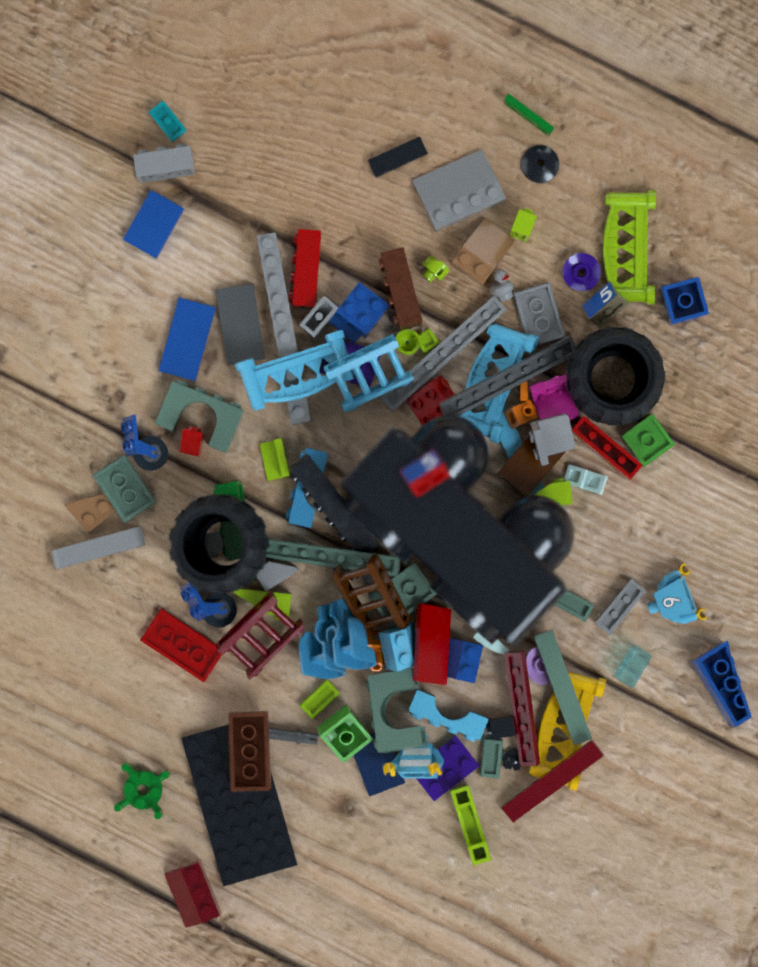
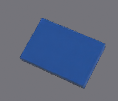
M151 190L123 241L157 259L185 209Z

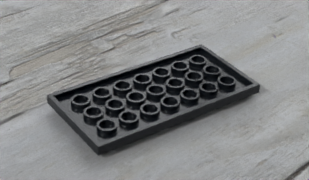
M229 724L182 737V743L223 887L297 866L298 863L272 772L270 790L231 792Z

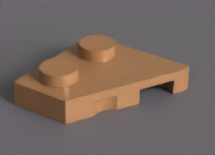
M104 494L64 505L88 533H91L115 512Z

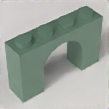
M178 380L177 383L172 381L155 424L174 432L181 414L187 406L193 403H205L213 408L217 417V424L208 446L228 453L244 414V410L241 409L242 405L232 401L230 404L223 402L224 398L213 394V397L205 395L206 391L196 387L193 390L188 388V383Z
M413 668L368 676L366 687L371 697L369 708L373 712L371 724L376 735L374 746L378 753H389L428 746L425 727L416 726L396 729L388 722L386 717V706L393 695L399 692L420 689L419 682L413 681Z

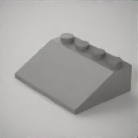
M482 149L412 180L435 233L499 205L506 200L503 190Z

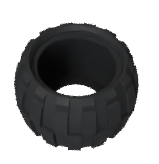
M626 327L602 328L590 333L581 340L568 360L566 368L567 389L578 410L597 423L612 426L629 424L648 414L658 403L665 383L663 359L659 350L657 351L651 343L652 341L645 335H641L633 329ZM610 356L626 360L632 366L635 374V383L630 393L617 400H610L600 396L595 391L591 380L595 365L601 359Z
M226 494L200 497L190 502L189 506L182 509L176 517V524L174 528L170 529L168 540L171 541V550L168 551L171 561H174L177 566V573L183 580L191 583L192 587L212 594L237 591L249 585L256 579L258 572L263 569L267 560L266 552L269 549V537L266 536V525L262 517H259L255 512V508L246 501ZM218 522H232L236 524L243 540L242 554L240 559L234 564H217L209 558L205 551L204 540L206 533L210 527Z

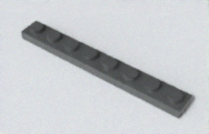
M567 336L440 402L439 405L443 415L460 416L569 359L576 348L572 337Z

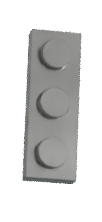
M630 579L595 621V624L608 635H611L646 590L633 579Z

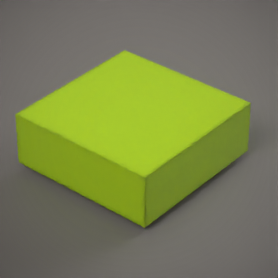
M430 328L419 334V348L423 354L428 353L440 344Z

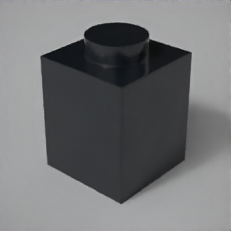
M512 715L489 719V724H486L488 736L492 735V739L516 735Z

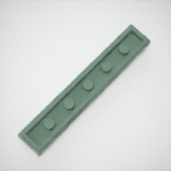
M553 630L535 635V641L573 744L577 745L591 740V733Z

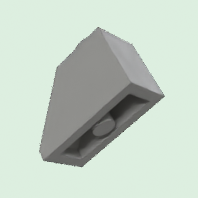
M323 296L299 326L315 339L327 326L339 308L327 297Z
M265 562L263 569L258 572L257 578L265 591H268L299 570L297 567Z

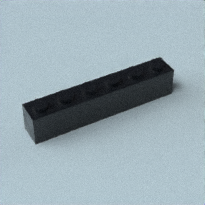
M307 453L289 467L292 471L289 474L295 483L300 481L304 486L301 489L307 498L312 496L316 501L313 503L315 508L320 513L324 511L328 516L325 518L327 523L331 527L336 526L339 530L337 535L343 542L347 540L351 545L348 548L349 550L370 553L380 545L366 526L343 506L346 501Z

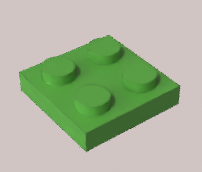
M653 414L621 436L643 467L675 445Z

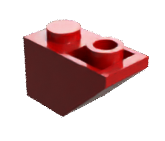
M188 426V429H183L180 453L200 457L205 436L201 433L200 428Z

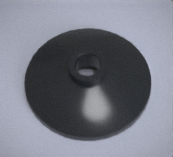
M537 145L529 148L524 153L521 168L525 177L530 181L546 183L556 176L559 170V159L551 148ZM543 160L544 165L538 166L537 161Z

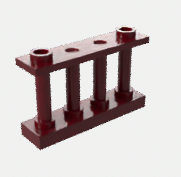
M271 590L216 643L217 650L222 655L226 652H231L248 667L245 670L248 679L258 676L262 672L263 667L294 637H298L305 627L301 618L294 623L277 607V597ZM267 612H272L289 628L282 636L263 620V616ZM254 625H258L275 641L268 649L249 633V630ZM240 638H244L261 654L255 662H252L235 646Z

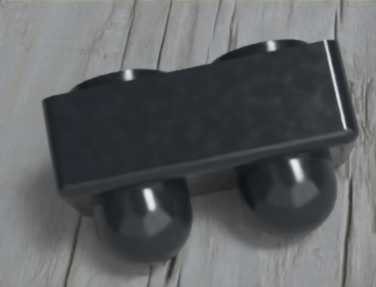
M456 415L438 416L426 422L412 437H409L400 429H390L340 482L341 487L351 495L343 506L390 551L399 557L402 562L406 564L415 555L436 574L437 577L429 584V587L491 645L502 634L508 643L516 646L566 591L563 579L554 571L568 557L573 547L575 532L569 513L554 499L541 495H529L512 502L496 518L468 492L483 475L488 463L489 452L486 439L481 430L466 418ZM434 450L445 465L450 476L416 497L400 471Z

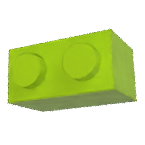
M527 208L519 209L509 236L527 243L537 218L534 215L535 212Z

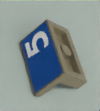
M609 281L582 305V308L588 319L601 328L629 303L616 291L613 283Z

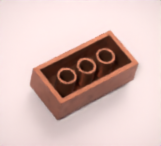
M404 247L382 252L378 262L381 272L385 271L386 277H383L386 291L390 290L391 295L388 296L390 309L394 308L395 314H393L395 328L399 327L400 331L422 326L423 320Z
M269 711L230 712L231 792L270 790Z

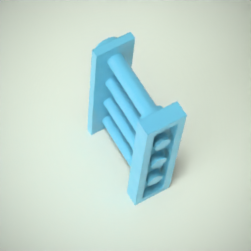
M393 334L323 367L328 379L333 378L336 380L345 400L340 402L344 412L353 411L359 405L399 386L404 387L414 380L410 370L404 372L395 353L399 345ZM383 354H388L397 373V376L389 380L386 379L377 360ZM366 362L371 363L380 384L369 388L360 369V366ZM349 370L354 372L362 389L361 393L353 397L342 376L343 373Z

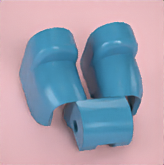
M339 599L331 604L317 607L318 621L315 626V634L307 631L301 636L299 641L301 673L320 679H335L345 676L346 668L361 670L374 667L376 665V655L374 649L368 647L364 624L360 619L354 618L345 599Z

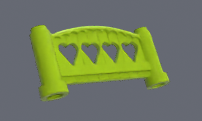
M648 190V193L610 192V194H606V205H609L610 210L603 235V261L607 281L613 283L616 291L627 302H646L647 305H654L655 285H647L648 209H656V190ZM619 211H624L635 219L621 227L617 223L620 219L617 214ZM624 230L635 238L621 246L617 243L619 239L617 232ZM624 249L633 255L634 258L620 265L617 263L619 257L617 251ZM623 268L633 274L634 277L620 284L617 282V277L619 276L617 269Z

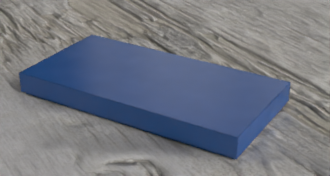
M179 297L159 372L196 381L216 307Z

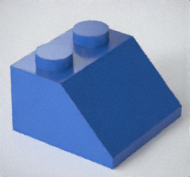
M450 638L447 677L475 683L483 645Z

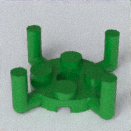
M125 762L121 766V769L129 775L124 785L125 798L114 806V811L119 812L130 804L137 809L152 808L155 813V819H160L164 814L158 805L163 791L162 781L171 775V771L167 769L159 775L145 770L136 772L129 762ZM142 784L149 788V792L146 795H141L138 792V787Z

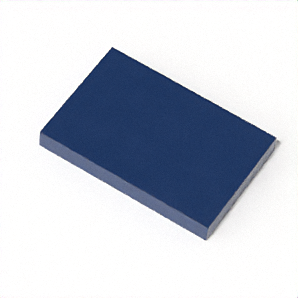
M375 732L370 734L373 740L354 754L369 797L405 783L404 778L397 771H395V776H391L390 772L384 775L383 765L391 763L395 759L394 752L378 753L374 746Z

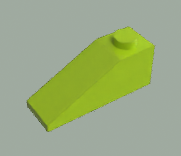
M565 478L553 479L554 483H550L534 494L554 499L562 506L573 504L570 481H565Z
M247 589L233 591V593L254 606L268 593L267 591ZM273 592L278 600L277 607L290 617L292 594ZM267 612L268 615L274 616L275 620H280L272 612Z

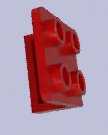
M441 375L408 398L406 402L420 423L424 425L433 418L443 416L439 403L455 394L450 388L448 381Z

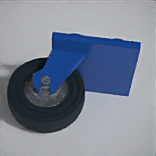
M136 415L123 418L121 431L125 436L123 451L126 452V457L133 456L136 464L144 470L154 471L160 469L168 458L166 444L155 436H147L138 440Z
M188 582L180 587L181 597L185 602H188L190 614L194 619L196 618L197 622L205 619L209 625L222 628L231 624L235 619L237 606L229 595L225 593L212 594L203 602L197 589L190 585L191 583Z

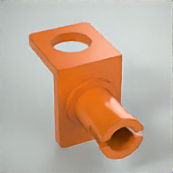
M372 630L368 638V647L374 649L376 655V665L371 667V670L375 672L382 670V664H385L380 640H374L372 636L379 635L378 632L384 630Z

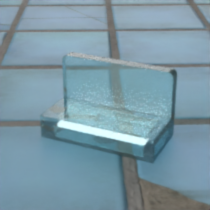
M632 644L613 677L633 688L651 660L652 655Z

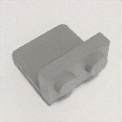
M564 413L530 423L532 430L529 432L531 443L535 442L536 448L533 449L536 460H540L542 466L549 464L547 456L575 448L574 437L567 414Z

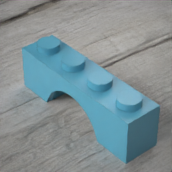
M418 689L408 709L411 712L410 716L419 720L424 717L429 720V724L439 727L440 724L446 726V731L456 735L458 732L465 734V739L473 742L476 739H481L488 722L487 717L472 711L458 719L446 718L437 710L435 696Z

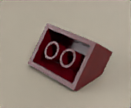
M200 859L165 873L186 928L202 924L221 915L222 912Z

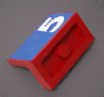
M434 450L400 471L416 497L450 476L445 465Z

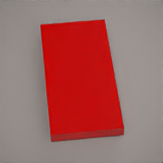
M426 604L417 605L413 681L441 686L447 685L451 609Z
M162 608L140 639V641L202 682H205L222 656L214 642Z

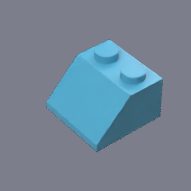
M409 622L406 628L398 629L396 626L378 632L387 670L400 671L414 666L416 634L413 622Z

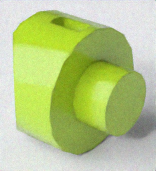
M430 255L422 263L425 271L421 275L429 283L434 279L441 282L450 269L442 261H438Z
M405 329L400 331L395 337L399 345L396 349L402 355L409 356L418 351L420 337L416 331Z

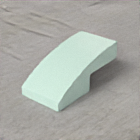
M570 464L564 477L565 481H570L571 486L600 495L603 494L608 479L605 475Z
M478 632L472 636L476 641L492 651L504 655L505 652L509 651L498 639L491 645Z

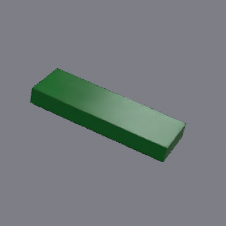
M508 93L504 99V104L544 134L550 136L555 127Z

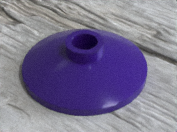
M577 253L566 260L562 275L565 283L571 289L587 291L598 283L601 269L593 256L586 253ZM578 270H583L584 276H579L577 274Z

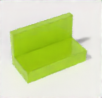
M282 438L261 443L260 448L267 480L271 481L289 477L290 473Z

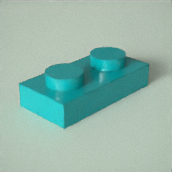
M164 101L148 112L172 143L187 132V129Z

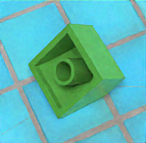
M347 704L317 727L319 736L342 763L373 740L361 720Z

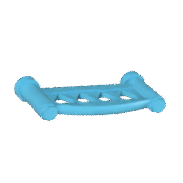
M490 324L487 330L490 339L477 356L469 373L465 389L488 378L485 376V372L489 370V363L494 362L502 371L521 361L525 352L533 354L536 350L539 336L534 334L527 335L498 324ZM498 344L502 345L509 357L494 360L492 354L496 352L495 346ZM510 390L485 402L484 404L489 410L473 413L469 410L460 415V417L473 422L485 437L490 438L491 442L498 444L505 428L504 425L498 424Z
M343 330L325 335L327 342L325 344L255 366L253 359L235 364L237 372H240L254 411L264 409V404L286 402L308 397L335 383V379L329 380L327 375H320L319 369L322 358L330 364L349 355L343 339L345 338ZM304 364L316 373L315 379L309 378L307 382L302 381L301 375ZM286 370L298 379L297 385L291 384L288 388L283 385ZM351 370L342 375L345 382L355 379L354 372ZM268 375L280 384L279 391L273 390L272 393L265 391Z

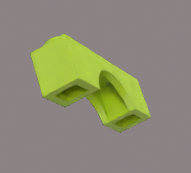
M465 784L450 789L473 866L491 861L492 859L469 785Z

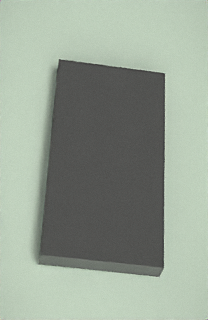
M254 284L216 289L227 365L237 364L249 359L254 361L265 360Z

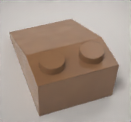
M484 218L453 259L451 265L480 286H483L513 245L515 239Z

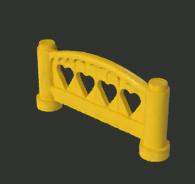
M568 671L587 722L594 696L602 698L607 679L600 677L599 679H594ZM554 691L545 707L538 731L537 742L540 764L538 766H531L529 774L537 778L542 777L581 746V743L573 744L566 723L562 725L556 723V719L559 717L558 711L561 708ZM559 727L569 739L559 743H552L551 737L554 735V728ZM550 746L556 747L564 758L548 762L546 760V756L549 754L548 748ZM581 773L565 784V786H569V789L577 791Z

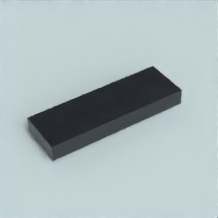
M419 136L369 159L368 162L375 177L378 178L424 157L428 153Z

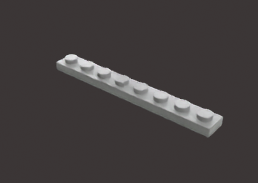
M493 296L410 370L414 377L410 384L404 387L399 386L383 394L380 398L392 412L396 410L507 309Z

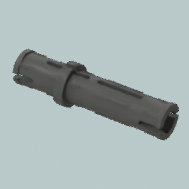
M269 728V739L296 742L298 745L300 743L318 744L319 733L302 732L301 729L293 731Z

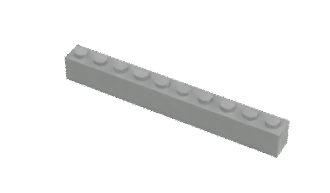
M274 232L258 235L257 240L279 358L297 353L298 349L277 235ZM286 370L284 386L288 388L291 384L297 385L298 379ZM307 397L287 401L292 426L311 422Z

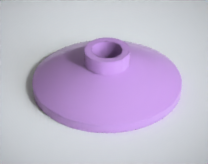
M538 647L532 648L526 655L528 677L536 684H549L551 681Z

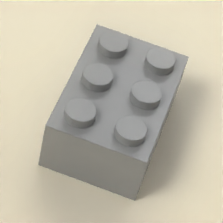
M177 144L175 148L168 149V147H158L156 151L149 152V150H139L137 154H133L136 178L140 183L197 175L191 146H187V144Z

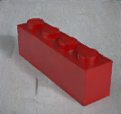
M298 229V234H294V245H297V251L292 255V264H295V272H291V283H294V289L289 293V302H292L293 307L313 309L316 306L321 230Z
M582 416L572 428L573 435L628 481L643 466L585 416Z

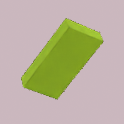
M327 679L299 706L313 719L340 692Z

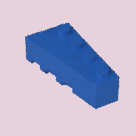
M722 641L690 662L730 727H737L752 716L740 684L739 675L736 672L733 656H731L729 650L728 641Z

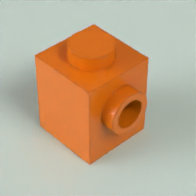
M531 400L504 412L511 429L538 417L536 407L532 404Z

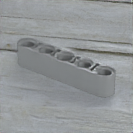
M140 526L50 551L56 570L146 545Z

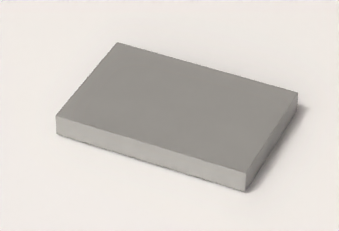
M550 282L513 293L524 334L539 336L537 346L566 337Z

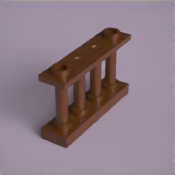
M378 554L371 555L365 567L348 572L344 571L341 564L337 565L332 574L333 581L338 585L354 618L360 619L364 624L367 638H369L373 627L394 622L398 629L406 628L410 616ZM366 574L372 576L374 583L353 588L349 579ZM374 590L380 592L382 599L361 604L357 595ZM386 606L391 613L390 615L369 620L365 611Z

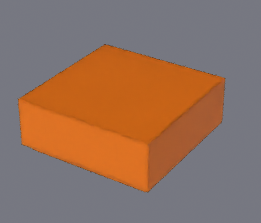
M527 382L519 385V402H526L528 400Z

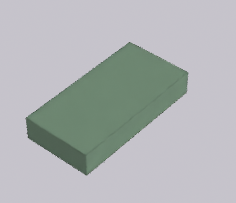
M568 590L554 604L586 622L594 607L593 604Z
M484 738L480 777L499 779L503 740Z

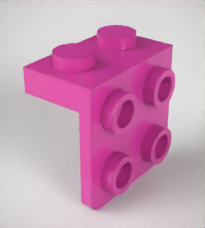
M566 375L555 376L551 380L537 382L530 386L531 399L540 420L564 413L568 415L569 420L579 417L578 409L567 389Z

